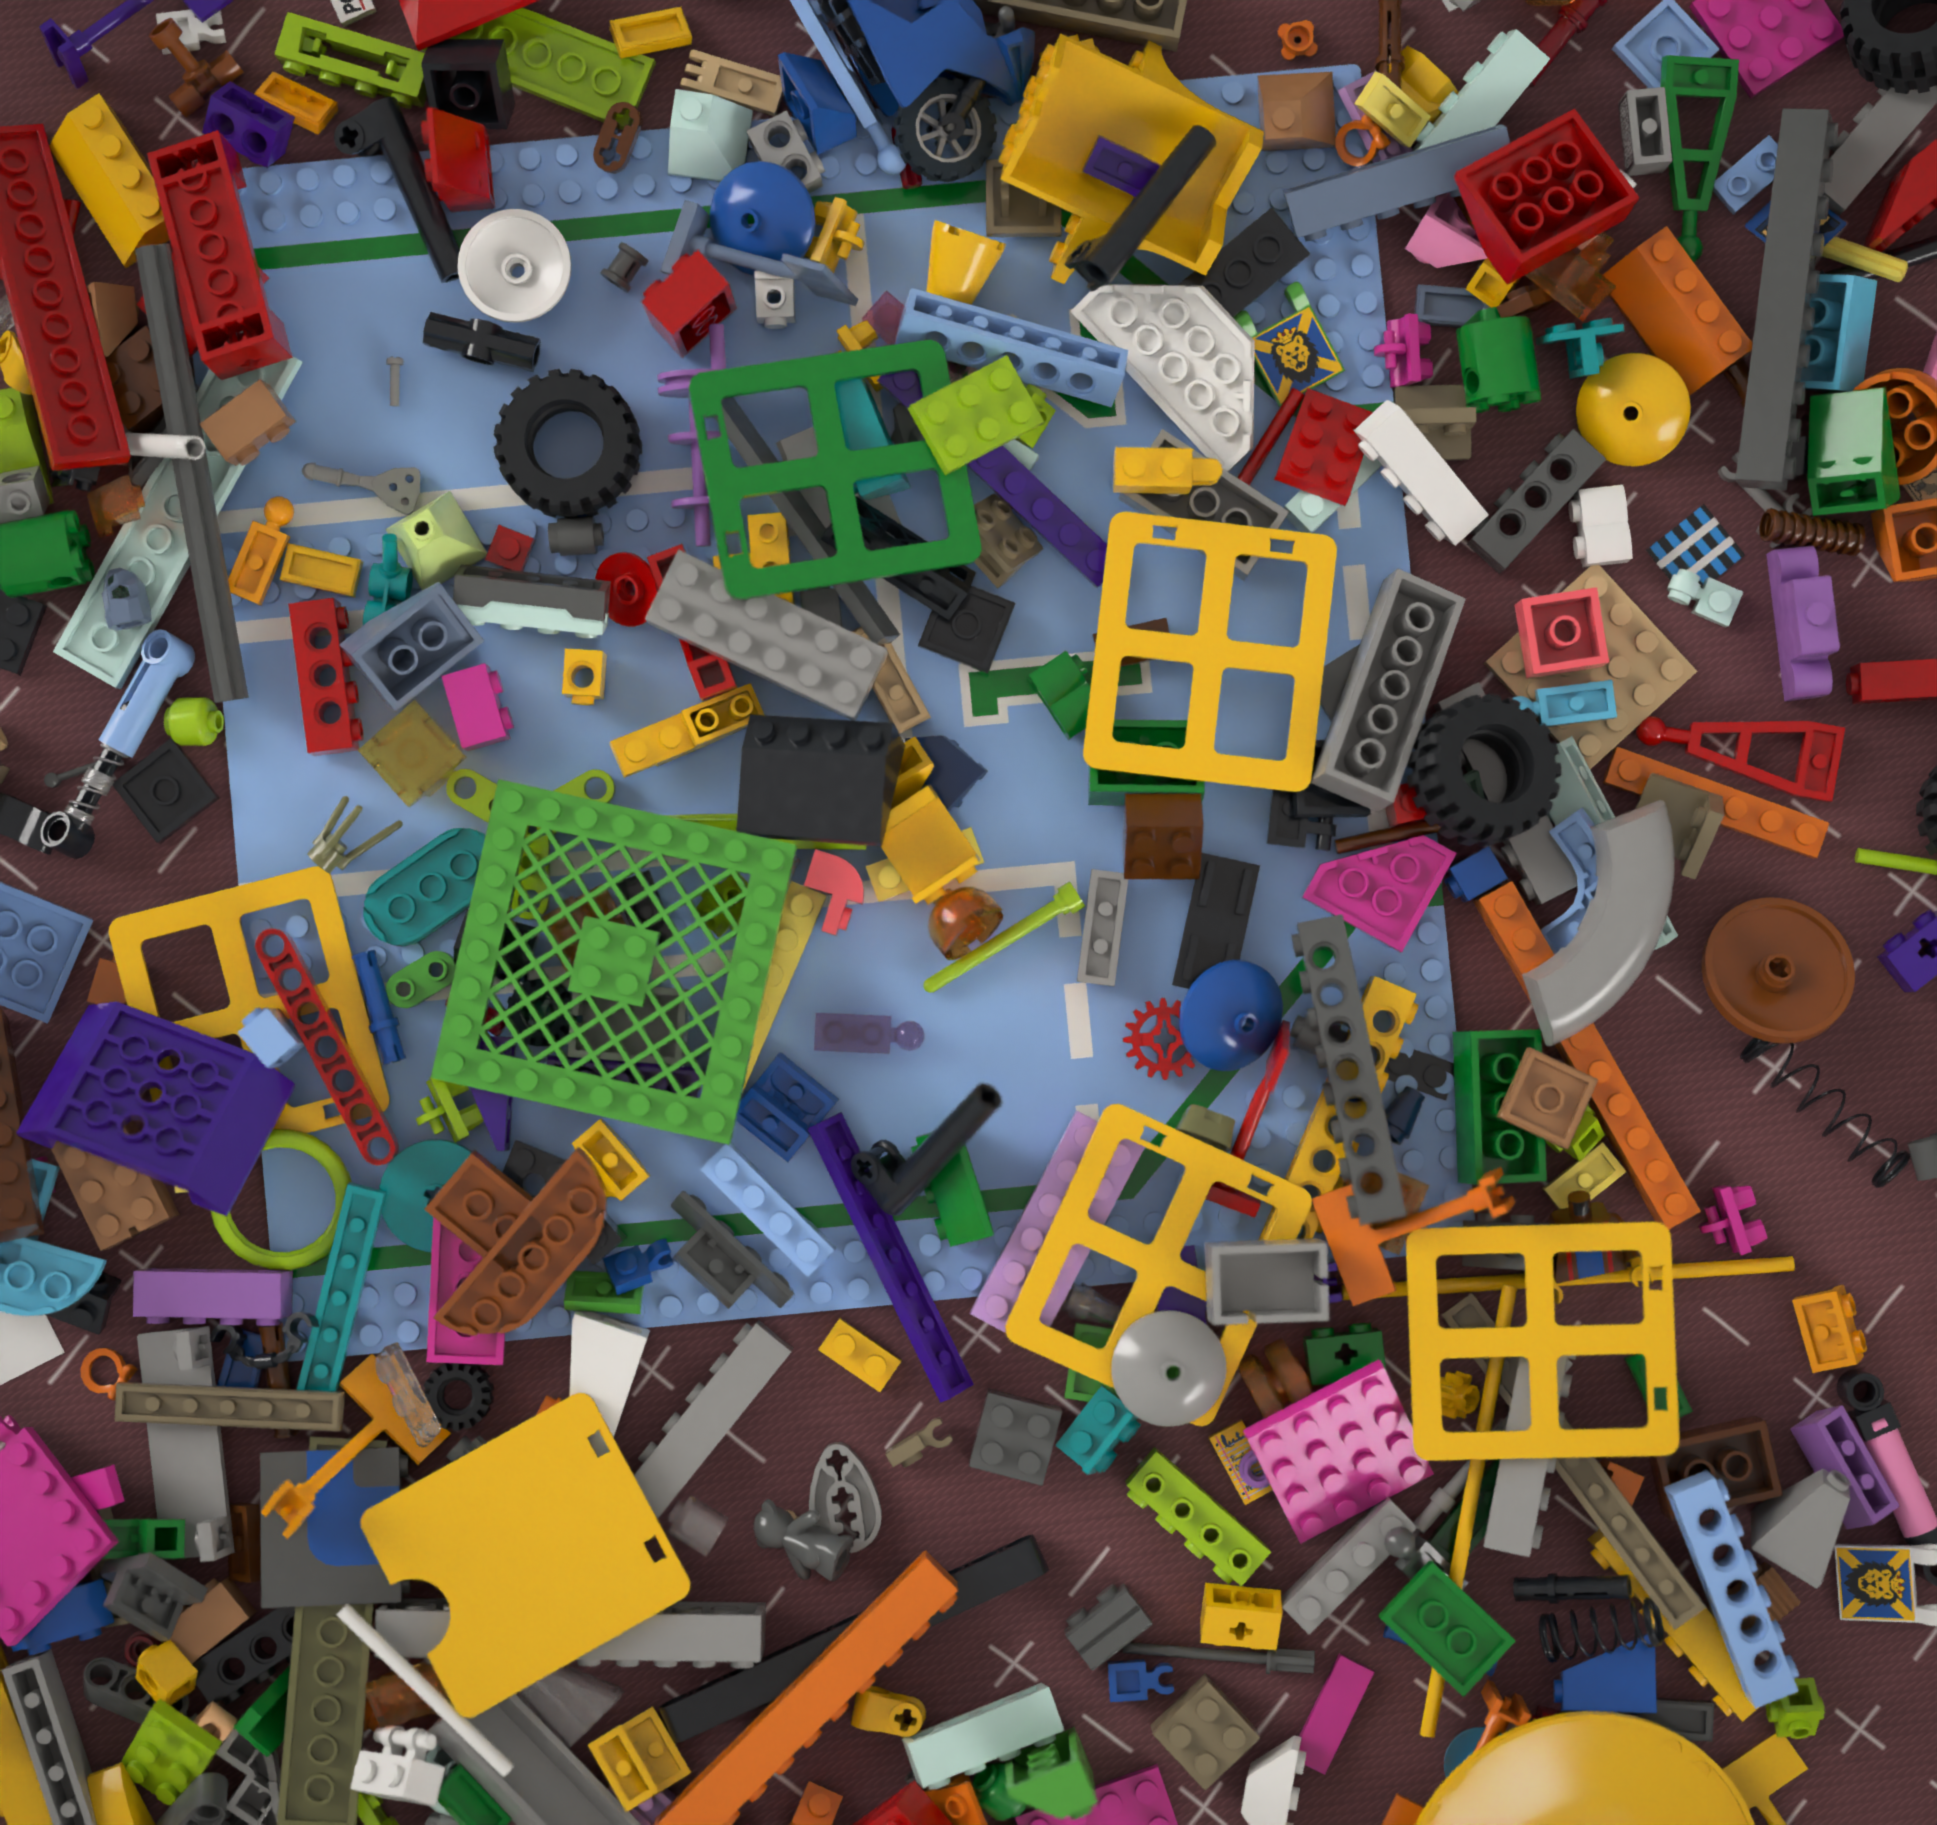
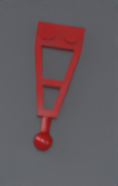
M1648 716L1637 726L1636 734L1638 739L1645 745L1655 746L1662 741L1686 745L1685 754L1791 796L1829 803L1833 801L1846 728L1812 721L1693 722L1690 724L1689 730L1668 727L1660 718ZM1803 733L1794 782L1747 764L1752 734ZM1702 734H1738L1734 758L1700 746Z

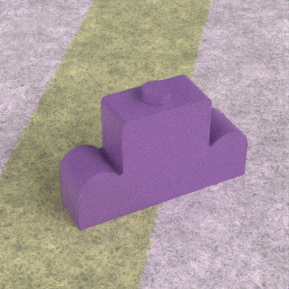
M1814 546L1774 549L1766 555L1784 702L1822 698L1829 695L1832 691V670L1828 661V655L1839 651L1840 648L1831 576L1818 577L1819 563Z

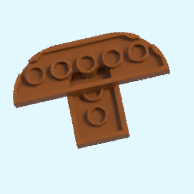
M579 1146L535 1198L530 1196L476 1150L469 1155L424 1210L471 1247L483 1259L433 1318L452 1330L468 1335L477 1336V1334H503L510 1332L531 1320L584 1260L596 1244L604 1227L607 1201L605 1187L598 1169Z

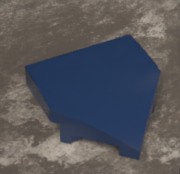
M942 735L916 737L934 764V768L921 790L931 785L948 811L953 807L959 808L963 803L962 799L978 780L985 776L988 770L980 763L975 762L959 747L955 740H950Z

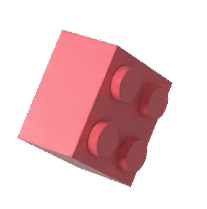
M1597 587L1524 598L1514 605L1526 679L1600 668L1609 663Z

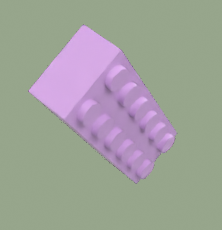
M1077 1110L1075 1111L970 1310L971 1315L1005 1332L1006 1321L1098 1121ZM1123 1139L1119 1142L1089 1207L1088 1216L1090 1219L1103 1225L1105 1224L1145 1148L1144 1146L1129 1139ZM1075 1244L1071 1247L1040 1314L1041 1323L1049 1327L1051 1326L1091 1250L1090 1248L1081 1244Z

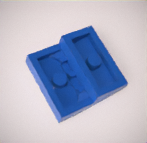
M780 1052L741 1099L736 1121L786 1162H789L810 1136L808 1128L820 1123L839 1099Z

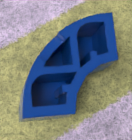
M103 1579L88 1580L76 1584L17 1645L11 1646L12 1650L27 1649L29 1655H34L51 1649L50 1643L76 1635L79 1636L80 1641L103 1634L101 1627L115 1623L112 1611L103 1607L107 1598Z

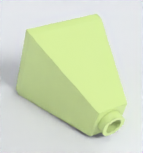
M451 491L446 492L386 528L387 533L397 536V549L408 568H412V574L422 591L437 582L442 584L454 577L461 564L472 566L487 555L486 549Z

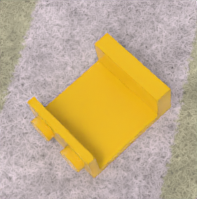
M931 785L926 786L890 810L883 844L880 847L913 894L912 900L915 904L924 899L926 904L929 905L946 893L942 886L954 878L960 884L978 872L974 865L981 859Z

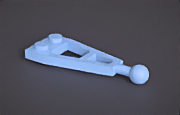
M790 0L864 129L869 132L878 148L877 162L880 169L889 175H896L902 172L907 163H904L900 155L902 154L900 148L891 143L883 128V123L853 65L844 53V48L834 29L830 31L826 25L829 23V20L820 10L821 0Z

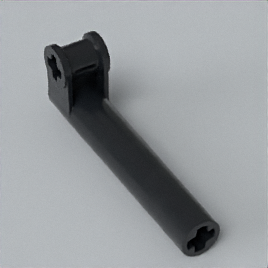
M395 97L377 100L368 105L363 111L342 121L337 126L334 132L335 145L344 154H358L365 157L373 156L377 152L383 151L440 281L447 283L459 279L458 256L460 248L437 193L433 191L432 183L427 182L424 162L398 101Z
M1194 125L1106 234L1090 241H1084L1069 255L1065 261V266L1068 269L1074 268L1088 283L1087 288L1091 292L1112 282L1216 146V139L1212 133L1202 126Z
M978 1084L906 1160L892 1142L880 1140L873 1144L870 1151H861L853 1156L851 1169L854 1176L865 1186L885 1213L893 1216L901 1215L1001 1106L1000 1094L989 1084ZM887 1152V1155L880 1158L882 1153ZM870 1166H872V1167L870 1168V1171L864 1172L865 1169H867V1168H869Z

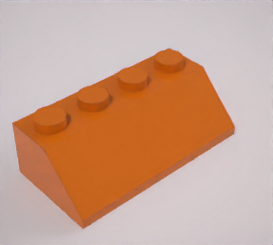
M1667 226L1636 247L1598 278V281L1652 355L1664 360L1679 373L1686 384L1689 396L1752 351V341Z

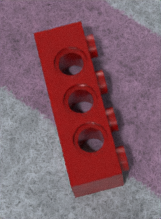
M335 598L289 603L307 753L313 756L358 751V741L364 739L361 719L355 718L354 704L359 703V693L356 681L350 680L349 666H354V663L339 646L345 640L344 629H349L347 608L345 606L341 607V602ZM329 630L331 633L330 644L324 649H317L315 645L317 634L321 631ZM328 667H333L336 671L334 683L329 686H322L320 683L321 672ZM338 704L341 709V716L337 722L328 724L325 721L324 713L330 705Z

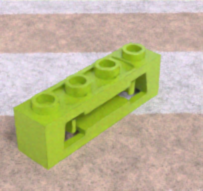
M287 12L274 53L286 72L304 77L305 73L319 76V81L333 87H340L341 83L355 87V92L370 98H375L376 94L395 97L399 106L411 109L412 104L424 107L427 98L421 66L425 53ZM321 41L331 44V48L335 51L387 66L385 73L388 74L390 79L383 78L378 71L325 56L327 47Z

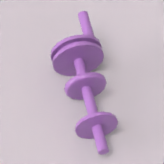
M724 324L709 325L711 369H684L663 372L657 375V381L665 384V386L658 388L659 396L689 399L690 431L668 435V441L675 445H691L693 497L672 500L671 508L694 510L696 547L711 546L710 505L689 396V384L693 376L698 373L726 369ZM706 431L708 440L720 437L719 431Z

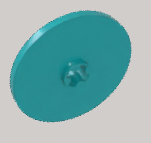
M424 1140L406 1147L389 1163L384 1171L379 1187L380 1190L387 1191L381 1214L391 1232L403 1243L421 1251L432 1252L433 1216L424 1210L430 1203L431 1198L426 1191L427 1189L434 1191L436 1187L442 1188L472 1153L471 1150L449 1140Z

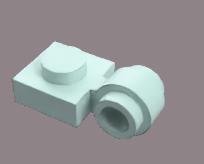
M1679 569L1677 574L1672 575L1667 590L1670 591L1668 594L1670 600L1687 606L1691 600H1695L1696 603L1691 612L1692 614L1725 628L1730 625L1742 597V591L1710 577L1705 579L1702 588H1700L1701 585L1698 583L1700 576L1684 569Z

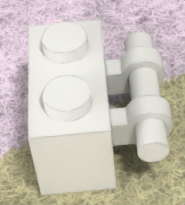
M388 1725L385 1728L378 1727L374 1731L373 1738L375 1742L382 1743L384 1746L383 1752L376 1753L360 1750L350 1789L385 1799L436 1806L445 1767L424 1761L427 1750L434 1749L437 1744L435 1735L428 1734L426 1730L411 1728L405 1731L401 1726ZM403 1747L407 1749L405 1757L401 1756Z

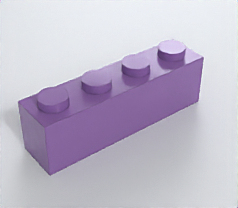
M145 1268L134 1271L133 1317H146V1323L149 1324L170 1323V1317H183V1324H206V1318H220V1325L243 1324V1318L256 1319V1325L273 1326L279 1325L280 1319L289 1317L292 1314L293 1270Z

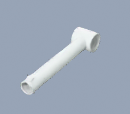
M123 424L130 455L199 459L205 452V444L197 436L132 433ZM122 463L117 465L127 466L128 463Z

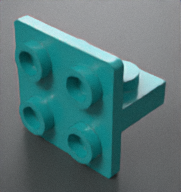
M1612 318L1598 319L1582 323V329L1576 330L1575 323L1555 325L1551 328H1546L1544 336L1536 338V346L1565 342L1569 379L1600 373L1599 366H1602L1604 363V355L1601 343H1596V337L1624 332V323L1613 325Z
M1102 1385L1055 1446L1083 1468L1082 1471L1087 1475L1094 1474L1097 1471L1099 1473L1105 1472L1118 1456L1113 1451L1120 1441L1123 1443L1125 1441L1129 1442L1141 1424L1137 1422L1138 1417L1125 1407L1120 1398Z

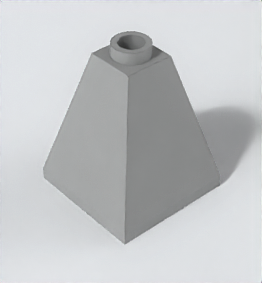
M1822 1468L1783 1490V1496L1767 1499L1755 1506L1751 1511V1549L1818 1589L1822 1584L1850 1501L1849 1486L1851 1483L1848 1478L1839 1471L1831 1470V1472H1828Z

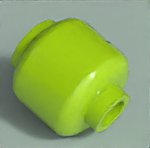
M207 697L177 698L166 709L164 714V728L167 735L171 736L172 740L181 746L210 745L224 726L222 712Z

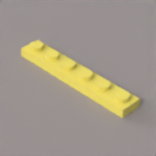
M793 881L789 886L742 1095L827 898L826 895Z

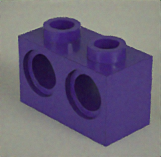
M229 81L211 95L202 133L208 134L219 130L238 153L246 156L251 162L268 168L285 154L295 117Z

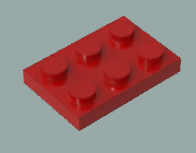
M1307 388L1274 480L1346 506L1364 453L1358 447L1362 440L1354 430L1373 412Z

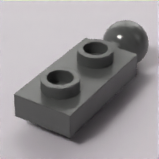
M1395 1527L1388 1531L1384 1540L1385 1548L1389 1554L1399 1558L1394 1565L1409 1580L1429 1560L1449 1577L1451 1565L1425 1539L1419 1535L1415 1539L1412 1532L1404 1527ZM1465 1579L1463 1581L1462 1590L1468 1584V1582Z

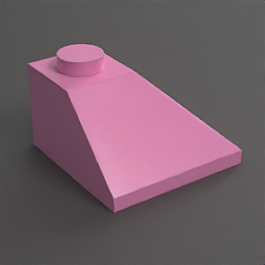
M1450 192L1436 196V202L1431 204L1405 248L1420 262L1431 264L1436 268L1487 259L1476 231L1470 226L1454 198L1450 196Z

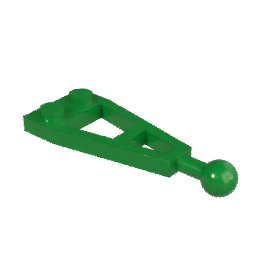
M1666 55L1662 57L1660 87H1665L1672 154V162L1668 168L1673 210L1683 211L1681 236L1677 240L1692 261L1696 262L1703 252L1702 241L1696 236L1698 212L1708 211L1737 98L1739 59ZM1676 96L1720 99L1707 150L1682 148ZM1684 162L1704 163L1695 199L1687 198Z

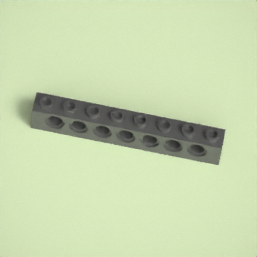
M1343 914L1297 923L1298 934L1291 935L1295 957L1303 956L1306 971L1299 972L1303 994L1311 993L1313 1008L1307 1009L1311 1031H1319L1321 1045L1315 1046L1319 1069L1325 1067L1327 1069L1329 1082L1323 1083L1327 1106L1334 1105L1337 1120L1330 1121L1335 1144L1342 1142L1345 1158H1340L1338 1161L1342 1180H1350L1353 1192L1352 1196L1346 1197L1350 1218H1358L1359 1226L1405 1218L1407 1214ZM1320 950H1327L1332 953L1335 962L1329 968H1319L1313 962L1314 954ZM1327 987H1335L1340 990L1343 999L1339 1004L1329 1006L1321 1000V992ZM1335 1024H1343L1349 1029L1351 1036L1344 1043H1336L1330 1039L1328 1035L1329 1029ZM1350 1061L1357 1066L1358 1076L1350 1081L1342 1080L1337 1075L1336 1067L1341 1062ZM1357 1098L1363 1101L1366 1106L1365 1115L1357 1119L1349 1117L1344 1110V1105L1348 1100ZM1359 1136L1369 1137L1374 1143V1151L1368 1156L1357 1155L1352 1148L1353 1140ZM1373 1173L1380 1177L1382 1181L1380 1192L1367 1194L1362 1190L1360 1179L1365 1174Z

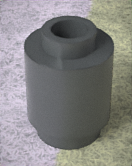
M594 516L557 519V523H548V539L551 553H560L561 556L597 554L598 546L604 545L602 523H595Z
M1307 1013L1304 1017L1297 1015L1290 1031V1036L1295 1038L1293 1046L1316 1055L1315 1046L1321 1045L1319 1031H1311ZM1335 1024L1329 1029L1328 1035L1332 1041L1344 1043L1348 1037V1032L1342 1030L1340 1024Z

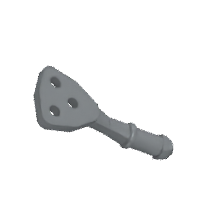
M307 463L302 468V474L308 480L312 481L314 479L333 483L338 487L346 485L365 488L374 492L388 507L405 515H410L413 512L420 494V471L415 467L393 468L377 476H358L345 472L342 468L338 470L316 465V463ZM412 476L413 481L408 483L405 478ZM395 484L397 490L391 491L389 486ZM406 498L409 504L402 505L401 500Z

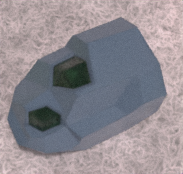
M123 568L109 570L104 579L102 592L108 628L119 631L151 622V609L143 582L133 572Z

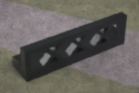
M855 496L858 514L861 515L859 516L866 549L873 551L928 542ZM830 523L823 533L821 540L836 549L832 524ZM965 565L884 577L882 579L949 620L968 594L976 572Z

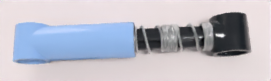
M155 630L144 640L141 648L143 660L98 739L102 742L100 746L104 749L99 757H93L96 762L94 767H87V772H85L84 777L81 779L84 785L77 786L79 794L75 801H69L70 804L65 807L64 812H54L43 822L40 829V838L47 847L73 859H79L88 854L95 840L94 830L90 826L91 821L95 818L92 812L94 809L100 808L98 804L102 795L107 796L108 791L113 786V780L116 779L114 775L118 765H124L123 757L128 758L129 756L133 758L175 680L184 676L192 668L195 661L193 647L166 630Z

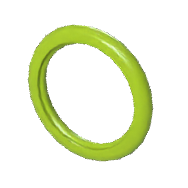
M273 1129L262 1151L273 1148H292L305 1152L315 1158L330 1176L335 1191V1210L325 1232L315 1242L302 1249L290 1252H274L260 1248L248 1241L239 1232L230 1212L228 1216H224L211 1211L214 1226L223 1242L240 1258L252 1265L269 1270H294L310 1266L325 1258L331 1252L346 1187L352 1180L342 1159L328 1144L313 1135L300 1131Z

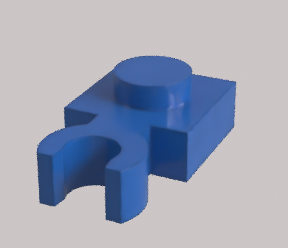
M1145 1659L1107 1661L1110 1702L1148 1700L1147 1689H1155L1160 1694L1174 1692L1173 1684L1164 1685L1158 1681L1160 1674L1173 1672V1667L1170 1663H1159L1152 1670H1146Z

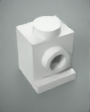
M754 271L756 319L758 324H764L765 328L782 329L787 327V323H795L794 279ZM770 294H780L782 297L777 304H771L767 300Z

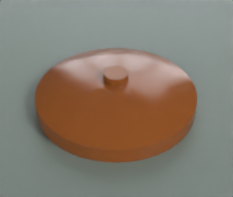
M1773 897L1759 898L1734 907L1712 929L1702 953L1701 969L1703 982L1709 998L1716 1009L1737 1029L1763 1041L1796 1043L1820 1035L1841 1016L1853 994L1855 968L1845 939L1826 917L1811 907L1793 900Z

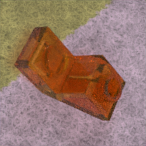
M129 475L119 477L87 494L99 538L114 535L112 526L141 520L138 508L146 507L140 484L132 486Z

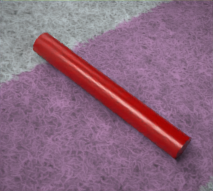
M1295 388L1290 390L1239 473L1238 479L1250 486L1305 395Z

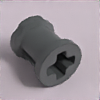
M621 242L618 246L620 251L608 269L603 268L600 274L613 285L628 293L631 289L630 282L640 267L646 266L649 261L638 251Z

